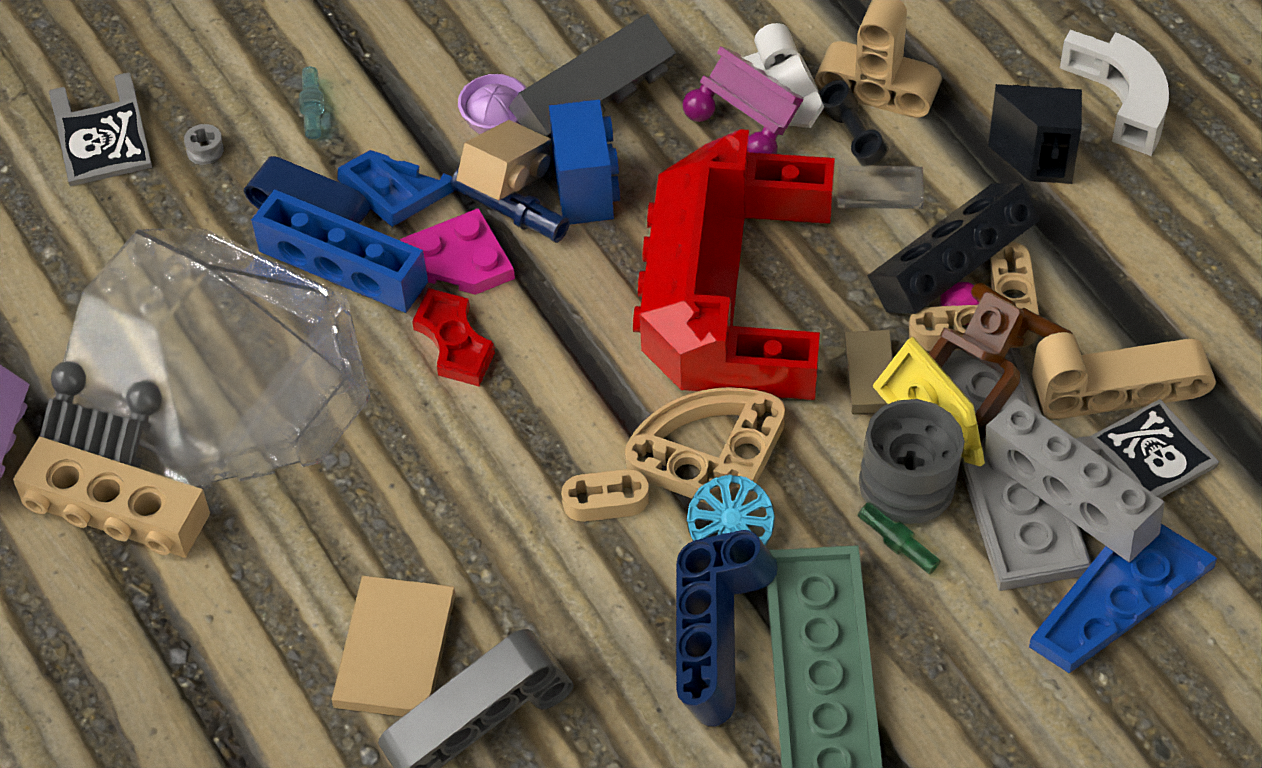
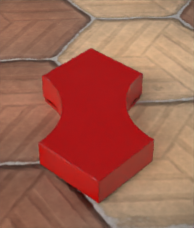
M428 288L413 318V330L424 334L437 346L439 350L437 361L438 376L479 387L495 354L494 343L478 335L470 326L467 320L470 309L468 298Z

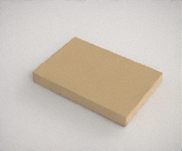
M370 576L361 577L332 696L333 708L403 717L434 693L455 599L454 586Z

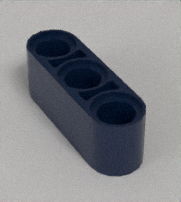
M270 156L244 188L246 198L258 209H260L275 189L358 224L363 221L370 211L369 202L359 191L276 156Z

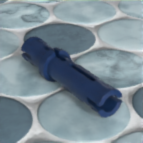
M459 168L454 173L451 181L453 190L461 192L513 219L515 226L524 230L530 228L555 243L560 242L566 235L570 224L569 219L540 205L539 199L531 195L524 197L514 192L501 200H497L457 181Z

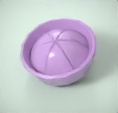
M504 74L484 75L475 78L464 86L458 98V108L469 127L478 134H482L507 120L520 124L509 109V106L518 93L526 89V87L516 78Z

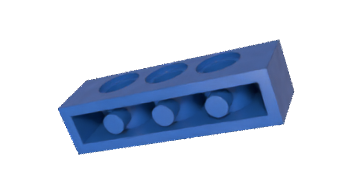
M273 190L251 219L259 252L404 313L408 312L428 283L422 249L278 190Z

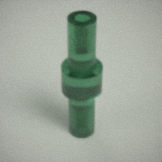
M870 502L861 508L857 517L884 538L883 544L897 555L903 553L929 575L939 566L941 560L915 540V533L901 521L894 523Z

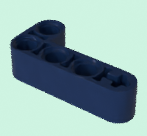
M739 530L692 541L681 549L677 557L676 690L678 698L706 726L723 724L731 717L735 710L734 595L762 589L768 586L777 575L778 565L776 559L760 538L749 530Z

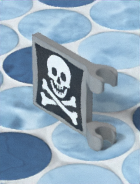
M129 72L114 76L120 100L115 103L72 112L65 87L49 91L70 187L152 168L136 92Z
M1161 399L1091 436L1076 438L1159 498L1215 469L1219 464L1214 455Z

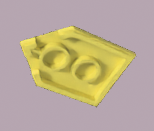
M911 337L873 384V388L887 404L897 400L919 399L935 403L950 412L962 428L965 441L962 453L964 462L981 467L985 464L973 403L916 338Z

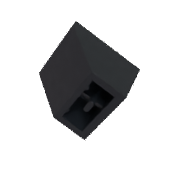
M996 84L988 146L1029 181L1072 184L1082 130V89Z

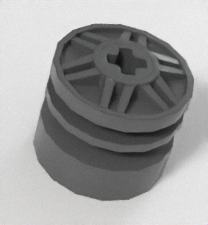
M919 399L897 400L887 404L870 418L865 435L864 455L858 481L861 496L871 510L887 520L903 524H914L932 520L940 516L950 506L965 443L962 428L953 415L935 403Z

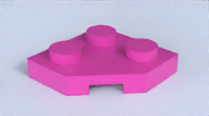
M479 208L400 239L404 243L423 250L429 283L435 284L437 280L459 286V291L476 295L515 279L513 266Z

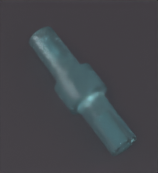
M309 66L302 70L303 91L299 94V110L304 115L305 136L308 139H318L321 136V114L324 112V95L319 90L318 70L315 67Z

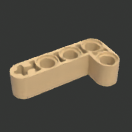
M1066 332L1049 335L1039 342L1036 348L1032 371L1033 381L1043 413L1050 419H1064L1148 406L1159 399L1164 403L1194 399L1209 393L1216 384L1203 344L1196 339H1183L1081 355L1077 339L1073 334Z

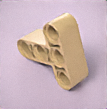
M872 0L858 30L857 45L843 41L830 44L816 74L815 83L821 90L829 82L842 80L847 83L860 104L919 118L928 114L942 81V76L933 65L903 57L907 9L901 0Z

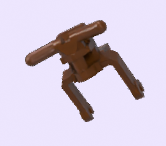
M977 283L972 287L971 295L979 304L965 333L944 327L940 334V339L929 354L942 368L953 351L961 349L969 356L1003 374L975 413L980 440L982 441L986 436V425L997 416L1020 384V372L1012 362L1005 358L1010 346L1022 347L1025 341L1023 335L1027 330L1043 338L1056 333H1073L1026 308L1020 309L1016 307V303L983 283Z

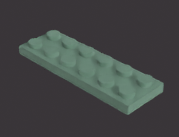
M859 545L769 550L778 565L777 575L766 588L781 768H883Z

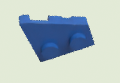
M372 150L338 167L337 180L359 191L369 202L370 208L392 227L454 192L451 186L452 176L443 173L440 180L420 174L419 165L406 161H396L388 155Z

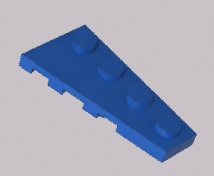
M1161 524L1160 534L1130 563L1105 546L1030 639L1029 648L1066 672L1071 673L1215 568L1217 558Z

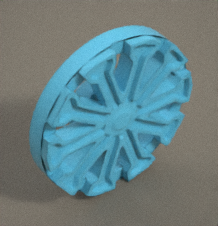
M725 475L708 481L697 490L689 503L687 525L693 541L706 538L716 532L718 535L739 530L751 531L748 529L749 526L763 527L765 532L759 538L766 546L774 530L775 515L770 498L757 483L747 477ZM731 484H740V489L734 501H732L729 486ZM717 486L720 487L723 503L710 493L711 489ZM749 491H754L758 495L757 499L743 505ZM700 500H705L715 511L699 510L697 506ZM761 507L766 509L767 515L765 517L749 516L750 513ZM697 520L713 522L700 530L696 529L695 521Z

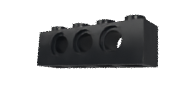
M992 183L867 276L887 313L916 314L1039 222L1040 218L1023 183Z

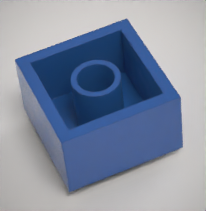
M600 99L549 105L553 161L562 216L569 219V225L614 219L613 202L620 201L618 176H611L619 174L616 148H613L612 143L607 144V142L613 141L611 116H602Z

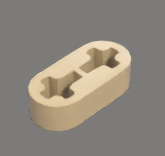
M630 469L576 475L568 479L562 487V506L569 518L583 522L634 516L645 510L649 503V484L642 473ZM623 488H632L634 497L625 498ZM586 493L588 502L584 504L579 503L577 494Z

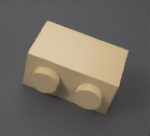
M507 120L464 143L456 180L490 197L501 200L545 175L550 164L548 151L551 139L518 123Z

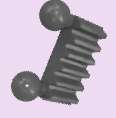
M63 361L56 365L51 373V384L56 391L55 398H49L40 437L130 466L141 467L143 459L136 457L142 430L150 431L151 423L148 422L149 416L156 413L162 405L163 395L159 386L149 380H140L133 383L126 393V403L132 411L131 416L127 417L74 403V396L81 393L87 384V373L83 366L75 361Z

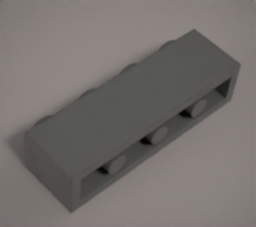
M646 13L519 92L510 104L509 109L522 126L550 138L552 142L549 105L600 99L603 114L606 111L604 105L613 99L617 104L624 102L637 92L638 89L635 86L646 79L648 84H652L669 71L666 64L676 52L649 14Z

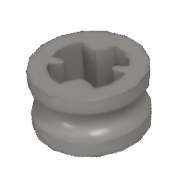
M199 124L190 128L184 136L187 156L195 164L206 165L216 162L224 152L221 132L213 125ZM207 141L209 145L200 146V142Z

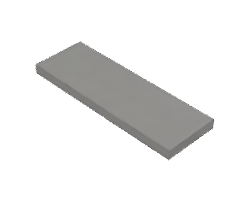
M1009 348L1005 358L1012 362L1020 372V384L999 413L1016 398H1019L1041 414L1020 349ZM962 350L953 351L942 367L946 374L973 403L975 413L1003 375ZM985 436L981 441L985 464L981 467L964 462L962 457L960 467L998 590L1003 591L1081 577L1091 565V561L1079 526L985 458Z

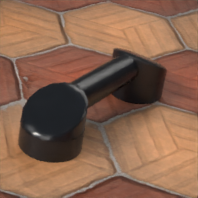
M835 80L826 84L819 93L824 104L823 109L832 120L844 123L854 138L851 144L852 154L863 167L880 161L887 154L889 145L880 132L867 129L857 114L859 103L855 94L847 83L842 80Z

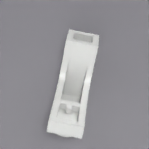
M1070 30L1064 40L1060 69L1099 82L1113 90L1120 98L1122 106L1117 113L1112 142L1152 156L1162 134L1169 102L1168 82L1163 69L1144 47L1124 35L1115 32L1110 43H1107L1092 36Z

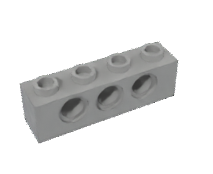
M1016 398L986 425L985 458L1127 562L1130 563L1160 534L1165 504L1162 499L1019 398Z

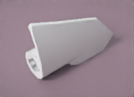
M780 23L766 25L755 35L754 41L758 52L742 58L752 62L755 67L764 70L767 75L776 78L780 84L789 87L792 92L804 97L789 126L811 128L824 108L814 79L804 59L797 51L789 28Z

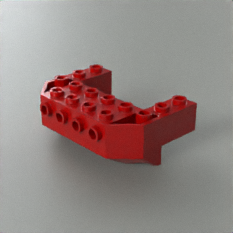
M740 129L703 145L658 174L655 202H649L647 228H651L650 236H644L642 260L647 263L646 270L639 272L638 297H642L641 306H635L633 332L641 333V351L680 390L702 391L714 388H745L766 392L779 398L815 400L820 332L733 326L745 218L830 224L835 158L749 152V130Z

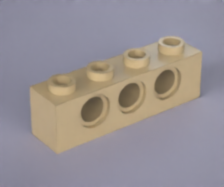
M40 436L13 478L22 504L32 512L37 514L48 512L63 517L70 524L80 528L87 526L105 531L106 534L116 540L127 541L130 539L145 544L149 549L161 555L172 553L186 558L210 515L205 494L201 488ZM151 512H156L153 515L145 516Z

